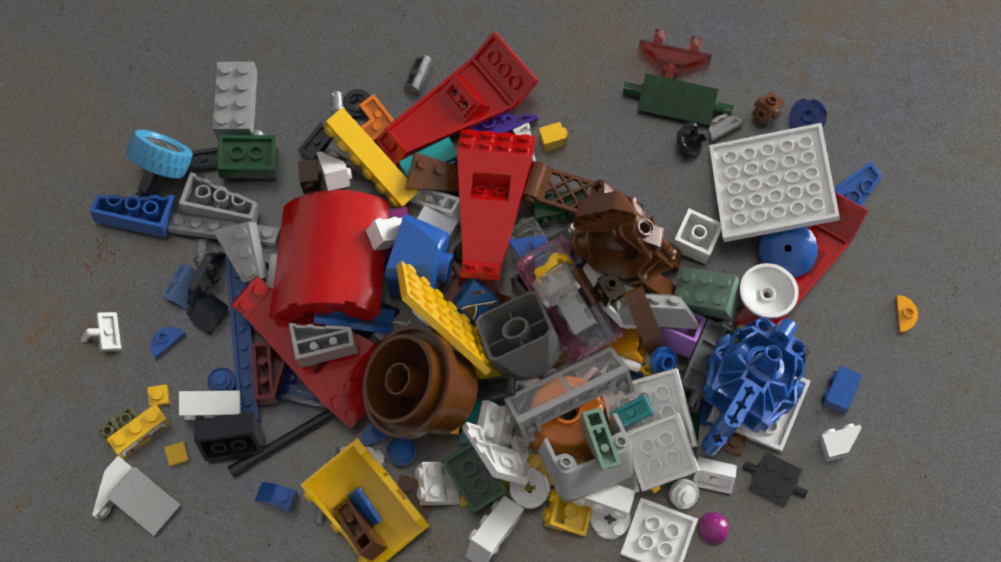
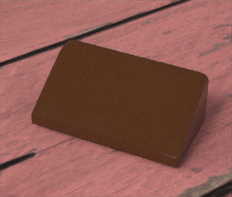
M583 268L573 269L570 276L588 307L591 308L601 302V299H598L595 295L594 287Z

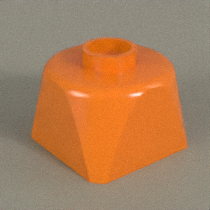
M564 378L571 389L586 383L579 379ZM555 379L536 392L532 409L567 393L568 390L562 381ZM600 396L569 411L575 415L572 420H564L559 416L542 424L543 431L539 432L537 430L535 432V441L529 443L530 449L533 452H538L543 440L547 438L555 456L569 454L573 458L585 459V461L593 460L595 457L584 438L578 419L582 412L600 407L604 413L605 404L603 398Z

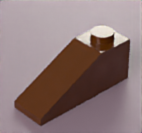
M349 497L333 509L360 556L373 561L387 549L378 532Z

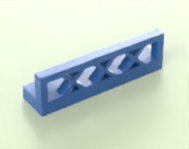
M380 307V314L369 322L345 316L344 312L332 311V314L314 313L313 316L314 323L390 334L393 331L392 324L395 309Z

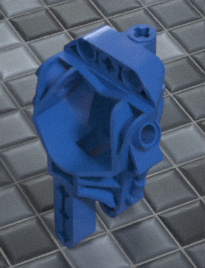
M759 318L738 328L732 335H725L716 343L718 348L707 359L710 368L707 372L703 391L705 392L704 399L718 408L720 413L701 444L703 452L707 455H716L726 443L728 437L741 424L756 433L760 430L767 431L771 425L780 419V416L788 414L796 405L797 399L801 397L804 384L800 380L805 369L806 346L802 341L793 336L797 330V325L794 321L785 318L776 325L766 318ZM735 338L739 339L740 342L736 343Z

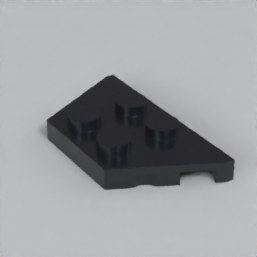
M224 252L207 253L202 259L188 286L187 304L191 306L187 311L188 316H191L196 301L210 294V287L213 281L215 282L218 279L219 269L225 260Z

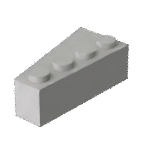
M190 172L179 201L183 215L241 223L248 221L257 223L260 215L257 202L240 194H234L228 191L227 188L219 187L211 183L210 180L202 179Z

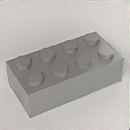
M217 62L213 131L216 138H219V135H251L254 131L257 69L254 62Z

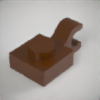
M734 432L728 437L722 450L741 456L747 437Z

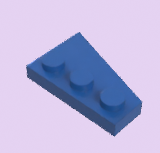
M870 161L834 187V191L862 206L881 179L882 174Z

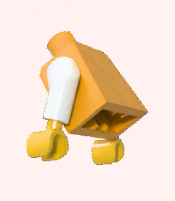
M625 328L614 333L610 346L603 347V349L612 347L626 364L627 368L637 373L638 371L642 372L643 378L654 373L650 368V364L641 366V364H645L647 351L638 329Z

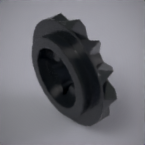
M361 89L351 90L343 98V107H345L349 115L355 117L365 116L360 107L356 109L353 103H356L358 98L360 103H362L370 95Z

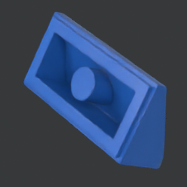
M361 487L348 494V497L372 526L382 521L381 516Z

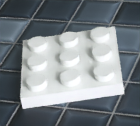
M680 413L626 432L630 439L633 467L642 491L700 471Z
M641 498L620 555L637 562H683L698 519Z

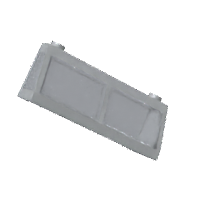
M609 347L516 392V395L504 398V401L527 445L535 441L534 434L537 430L539 432L543 431L542 424L612 390L615 395L619 394L618 391H623L626 396L635 392L626 364L615 350Z

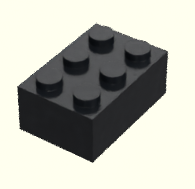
M254 412L195 420L194 442L205 461L263 453V431Z

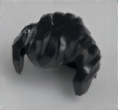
M689 121L677 132L676 141L683 152L695 155L702 149L701 144L703 141L706 142L707 138L705 134L698 133L696 122Z

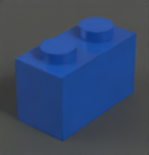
M841 365L838 371L833 370L829 379L832 382L831 387H826L822 396L825 399L823 406L845 415L863 375Z

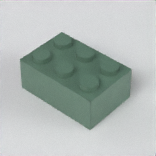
M683 267L674 295L681 297L695 314L732 320L740 297L741 281L737 275Z

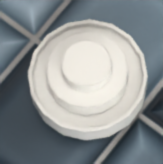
M688 479L676 481L669 491L671 502L680 509H687L693 506L699 496L697 485Z

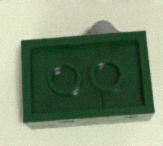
M254 130L251 135H219V178L276 179V136L263 135L260 130Z

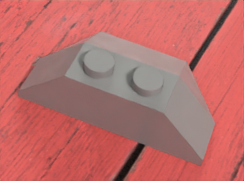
M645 293L658 327L699 328L693 312L681 297ZM626 302L619 311L623 325L636 326Z

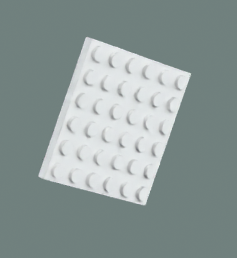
M821 123L709 145L724 242L840 220Z

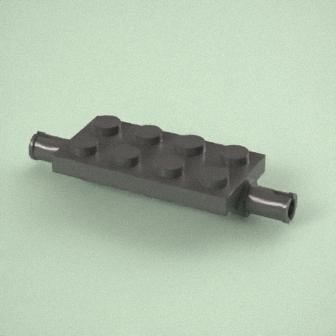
M735 310L732 320L723 319L720 322H714L709 318L705 320L681 377L683 389L691 393L687 405L692 413L698 412L702 400L708 402L704 399L705 392L703 391L707 372L710 368L707 359L718 348L716 343L722 337L734 333L733 324L738 315L737 310Z

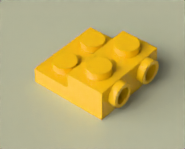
M555 487L550 489L547 496V501H550L549 507L544 510L542 520L545 521L544 526L585 537L592 514L591 507L579 506L573 502H564L560 499Z

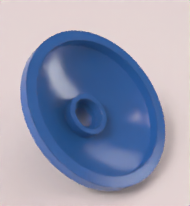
M807 227L764 234L759 245V255L763 264L769 263L781 266L794 278L804 275L812 268L818 253L815 236ZM786 245H790L792 247V250L790 252H786L784 250Z

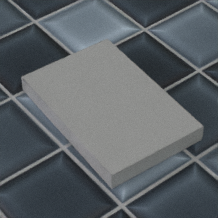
M136 467L129 471L107 497L153 536L180 506L177 501Z

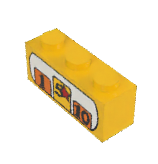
M155 403L106 440L117 455L125 459L170 426L171 423Z

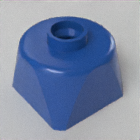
M404 214L385 272L390 295L401 296L396 265L401 261L406 265H412L416 270V274L420 278L422 276L429 281L430 287L434 290L439 289L441 281H448L454 262V254L449 253L450 235L448 232Z

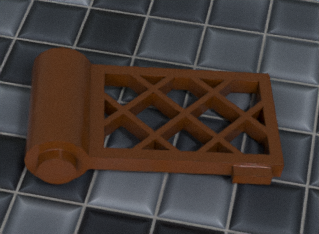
M534 161L531 164L522 199L528 205L541 203L576 214L578 200L574 194L583 191L586 198L589 197L586 189L591 187L595 181L549 168L543 162ZM551 175L559 176L562 182L553 185L550 180ZM572 181L578 182L580 188L572 191L568 183ZM565 185L569 193L560 197L556 189ZM552 190L557 197L552 201L544 198L545 194ZM571 196L575 204L572 206L565 205L563 199Z

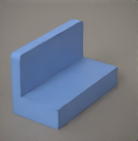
M180 264L161 297L167 301L177 303L184 309H188L190 306L187 304L188 286L197 270L189 265Z

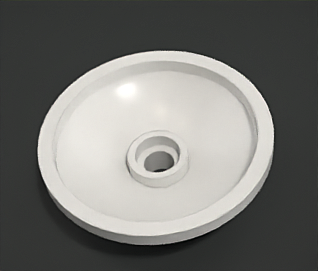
M764 263L750 268L744 274L740 283V296L746 308L753 314L762 318L776 319L785 316L794 308L798 299V286L794 277L786 269L775 264ZM767 294L769 298H765L763 295Z

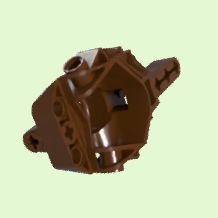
M602 179L596 180L591 186L589 197L578 201L573 227L575 228L572 237L573 250L598 273L610 275L615 272L616 276L621 278L623 284L631 285L634 288L643 286L645 293L674 295L676 285L663 277L661 273L666 271L676 273L679 271L682 257L681 250L663 238L664 228L656 226L653 216L650 218L640 206L638 199L616 191V189Z

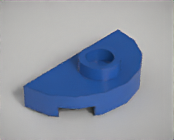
M172 326L157 331L150 343L154 358L157 359L186 335L185 332Z
M370 423L362 432L361 442L365 447H370L390 436L382 433Z

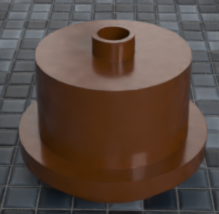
M418 325L403 326L388 334L377 345L368 361L363 378L362 393L364 407L372 424L379 431L391 437L414 439L427 433L436 435L447 434L460 427L470 415L477 397L478 381L472 362L459 351L453 350L441 334Z

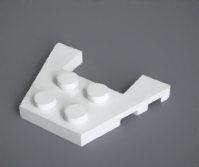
M468 422L462 427L463 431L492 477L521 485L527 484L529 481V463H527V458L529 457L527 447L529 444L526 445L523 438L514 436L511 440L512 449L486 442L481 426Z

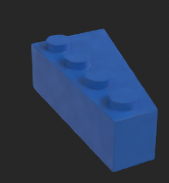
M96 195L90 213L96 223L166 238L168 225L173 213H176L178 205L175 195H168L167 197H159L158 195H150V197H139V195H131V197Z

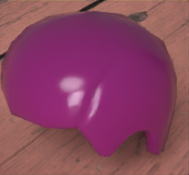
M710 512L700 518L698 531L705 543L719 545L727 539L729 525L723 515L717 512Z

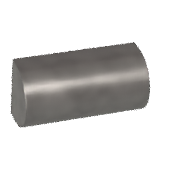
M424 55L415 58L403 86L404 90L414 95L420 94L433 64V60L429 56Z

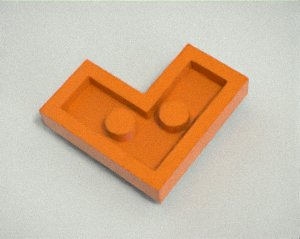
M374 94L359 104L360 109L369 119L361 128L375 141L394 119Z

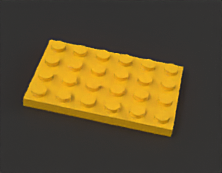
M403 261L399 262L396 268L402 300L481 372L487 375L491 371L490 360L488 359L477 326L474 327L465 314H460L451 301L447 302L443 299L444 296L438 289L434 290L431 288L429 281L422 276L420 278L412 265H406Z

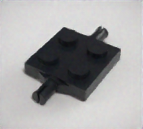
M765 452L762 461L757 466L748 461L743 466L744 469L753 473V480L748 489L783 506H786L793 493L804 498L808 493V490L797 486L798 478L803 469Z

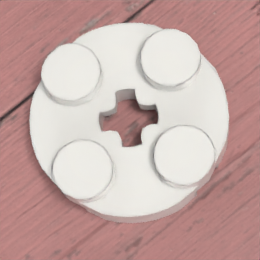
M529 468V481L527 483H530V486H534L535 489L528 493V491L524 490L526 485L510 482L509 494L511 499L525 509H534L545 502L550 491V485L544 474L542 475L537 469Z
M592 510L590 524L600 538L615 540L627 532L631 520L630 513L626 519H616V521L609 525L608 521L604 519L609 516L608 513H599Z

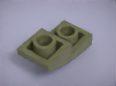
M128 405L114 418L110 417L96 431L104 442L110 445L106 439L139 415L132 406Z

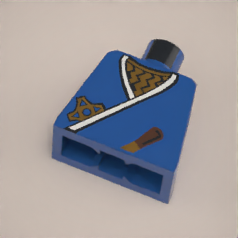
M468 278L454 297L455 304L458 307L457 311L460 314L469 316L473 321H476L479 315L501 304L498 297L478 279Z

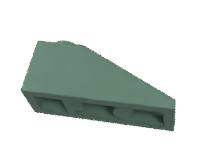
M602 408L582 412L578 421L584 438L601 471L620 466L621 461Z

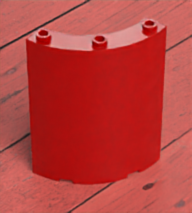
M335 189L308 193L285 204L283 207L269 318L286 325L295 319L304 317V314L308 312L332 314V311L344 312L345 316L354 317L366 322L380 314L385 249H373L366 229L375 219H388L389 202L379 196L363 192Z

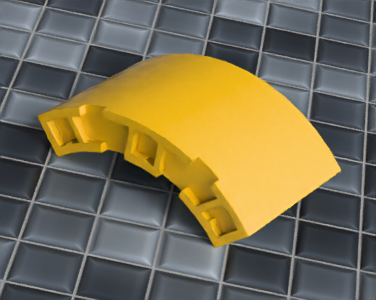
M358 438L300 484L305 491L302 494L309 503L313 501L332 522L330 524L332 529L336 533L340 532L358 554V562H386L430 526L417 508L409 501L402 489ZM358 487L362 488L382 518V521L373 527L380 535L387 549L373 561L359 555L333 511L348 497L350 492Z

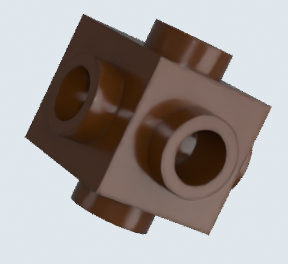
M770 91L763 98L760 96L754 103L755 109L752 114L768 124L772 119L776 120L782 112L780 110L785 101Z

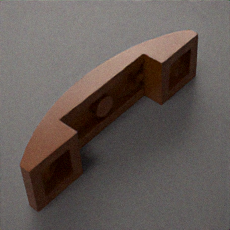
M643 286L624 292L628 307L648 355L651 356L654 350L659 347H667Z

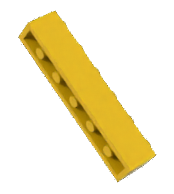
M343 107L325 122L323 127L326 134L331 138L333 137L338 142V147L350 155L352 163L356 166L359 165L363 170L364 176L376 184L375 187L381 194L384 193L387 196L388 202L392 207L402 208L419 193L417 189H405L407 178Z

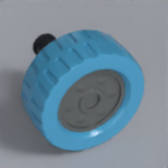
M136 130L131 137L126 151V156L130 161L145 169L136 195H139V197H150L159 175L169 178L184 177L193 156L192 151L181 142L163 134L148 130Z

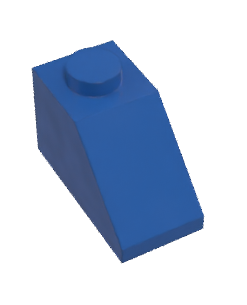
M262 482L255 501L292 514L299 495L296 490L285 486Z

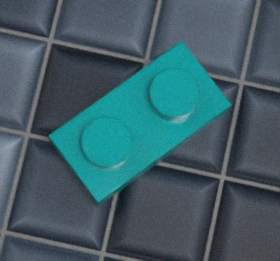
M642 395L609 412L610 416L617 413L624 429L655 414L646 395Z

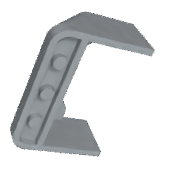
M617 413L612 414L607 425L621 461L620 466L601 471L596 459L577 465L575 459L569 454L555 456L548 439L543 440L538 452L560 499L564 502H573L628 481L633 475L634 467L630 439Z

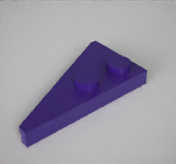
M502 114L470 129L483 132L512 133L513 129L526 123L530 125L538 121V116L532 114H523V116Z

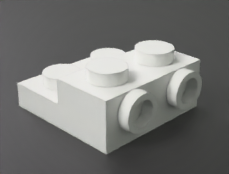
M483 400L477 425L481 426L486 442L509 448L511 446L513 427L516 424L508 408L498 406L488 400Z
M422 462L417 466L415 477L418 480L417 497L420 499V505L460 504L459 489L444 464H441V462Z

